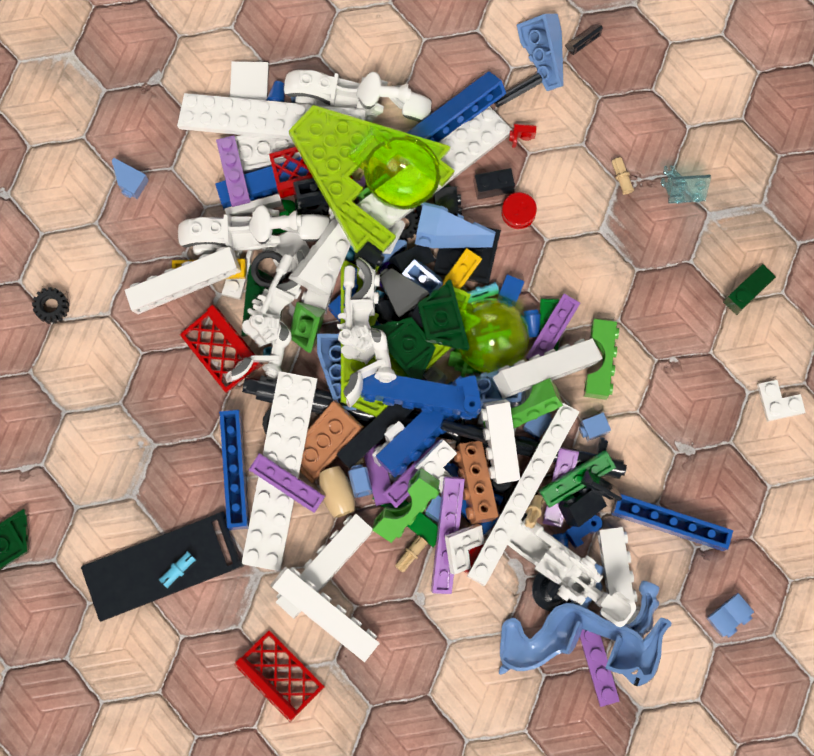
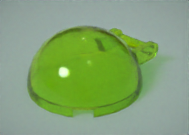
M372 127L369 130V134L354 150H350L347 153L349 159L364 171L365 182L370 193L377 201L393 209L408 210L423 205L433 196L441 179L439 174L440 163L434 151L420 139L408 135L388 139L378 129ZM375 139L380 144L372 149L365 161L359 155Z
M495 298L478 300L472 304L457 299L459 309L463 310L461 317L470 347L468 351L458 349L462 355L461 358L476 370L490 373L507 365L514 366L515 363L521 361L528 348L529 327L525 317L514 305Z

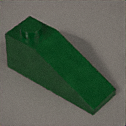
M762 264L723 303L738 315L776 276Z

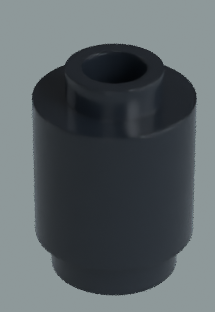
M380 298L379 303L375 304V313L379 314L377 318L379 324L397 321L389 299Z
M493 479L491 481L494 491L498 493L506 492L512 483L511 481L505 484H497Z

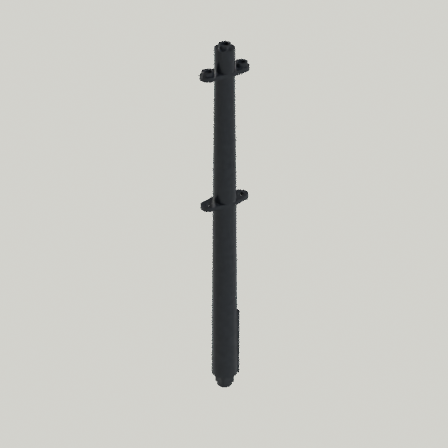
M264 375L261 376L260 380L245 378L242 392L256 395V400L273 403L277 379ZM316 388L312 412L322 414L333 402L330 391ZM341 398L338 399V402L341 406H348L347 404L341 402ZM358 409L347 410L357 420L372 422L376 418ZM412 411L401 423L406 427L421 412ZM463 418L461 419V422L454 421L455 423H459L482 431L485 428L465 423L466 419ZM445 432L438 436L457 441L455 448L460 442L477 441L450 432ZM514 434L515 441L529 444L533 447L531 455L528 456L532 457L540 440ZM600 437L596 454L561 446V448L579 451L576 467L602 451L607 450L608 441ZM482 442L483 447L489 448L487 443ZM557 452V454H556V456H555L553 462H556L557 456H558V452ZM611 457L616 468L604 476L620 479L621 476H625L627 465L624 464V460Z

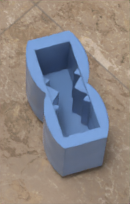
M363 465L351 467L348 474L354 498L373 494L367 467H363Z
M737 593L706 619L721 637L727 636L729 638L738 631L736 627L739 624L745 625L752 619L751 615L754 611L742 596Z

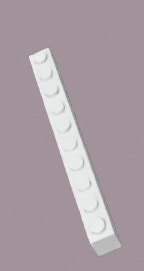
M563 402V406L557 409L466 576L482 586H485L579 414V411Z

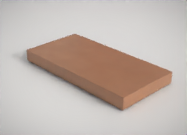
M336 400L327 407L307 432L300 472L311 483H314L319 478V473L326 470L337 457L336 454L363 428Z

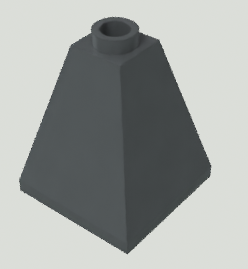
M386 268L379 274L380 283L387 299H389L397 321L406 319L411 309L415 310L416 305L420 301L429 297L430 293L426 289L392 268L390 270Z

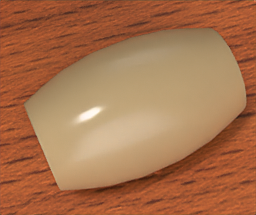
M336 466L320 472V492L325 496L323 501L332 516L338 518L354 512L355 498L352 486L341 467Z

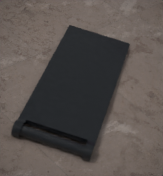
M225 512L216 513L208 518L83 565L81 570L99 621H105L244 567V564L239 559L230 531L227 528ZM218 521L233 563L227 566L212 522ZM188 551L196 561L184 571L182 577L179 576L166 588L163 585L164 583L159 581V578Z

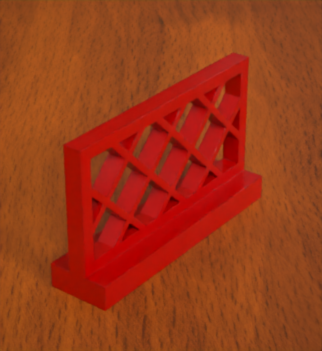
M296 147L269 154L280 198L294 195L293 182L313 178L310 171L306 176L301 177L297 175L301 167L309 169L303 164V159L299 162L292 158L295 153L299 152ZM283 157L286 161L281 167L275 163V158ZM290 161L297 164L293 172L285 169ZM283 172L291 175L287 181L280 182L279 177Z
M212 304L205 314L179 335L224 392L228 393L255 369L258 370L263 366L262 362H253L245 375L232 381L226 387L223 383V374L228 373L224 371L225 360L235 361V368L239 361L256 355L219 308ZM208 317L213 321L212 330L202 329L203 321ZM191 331H198L197 342L190 341L186 335ZM202 331L211 332L210 343L201 342ZM215 333H222L224 335L223 344L214 343ZM200 345L210 346L209 356H202L200 354ZM213 346L223 347L222 358L212 357ZM226 347L236 350L235 359L225 358ZM212 359L221 360L220 371H215L211 368Z
M270 630L240 657L234 665L289 722L325 688ZM268 637L275 642V650H263V642ZM252 653H260V664H251L247 658ZM263 653H275L274 664H263ZM277 653H285L289 657L288 664H277ZM263 667H274V679H266L262 675ZM277 667H288V679H277ZM291 667H299L302 670V679H291ZM277 682H288V693H280L276 689ZM291 682H302V693H291ZM305 682H314L319 688L314 693H305ZM291 696H302V705L297 710L291 705Z

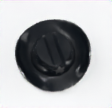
M540 572L537 574L532 585V596L539 607L552 612L556 606L571 602L570 599L565 601L557 594L561 585L553 582Z

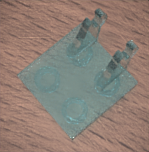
M667 166L664 167L663 173L668 176V183L662 178L661 185L669 195L668 204L706 201L711 175L681 176L673 166H670V171L667 170Z

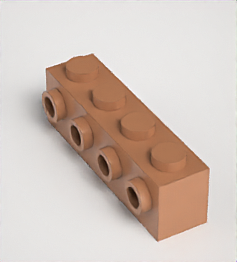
M480 441L459 444L455 448L457 454L454 456V460L458 463L459 467L458 477L465 479L463 500H466L467 504L466 516L470 519L471 525L494 521L499 516L483 444Z

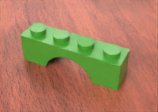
M594 319L592 322L590 339L593 338L596 346L600 349L603 363L598 371L587 375L584 397L607 400L609 395L613 393V383L610 382L611 376L615 374V365H612L613 357L616 358L617 346H614L615 339L619 337V328H616L617 322Z
M551 378L533 385L529 398L520 406L511 408L513 428H517L526 422L537 419L563 406L558 389Z
M420 468L409 480L407 491L411 496V502L402 508L385 507L374 519L372 530L391 543L396 537L400 538L405 530L404 528L407 525H411L415 521L416 515L426 509L428 502L438 496L440 480Z

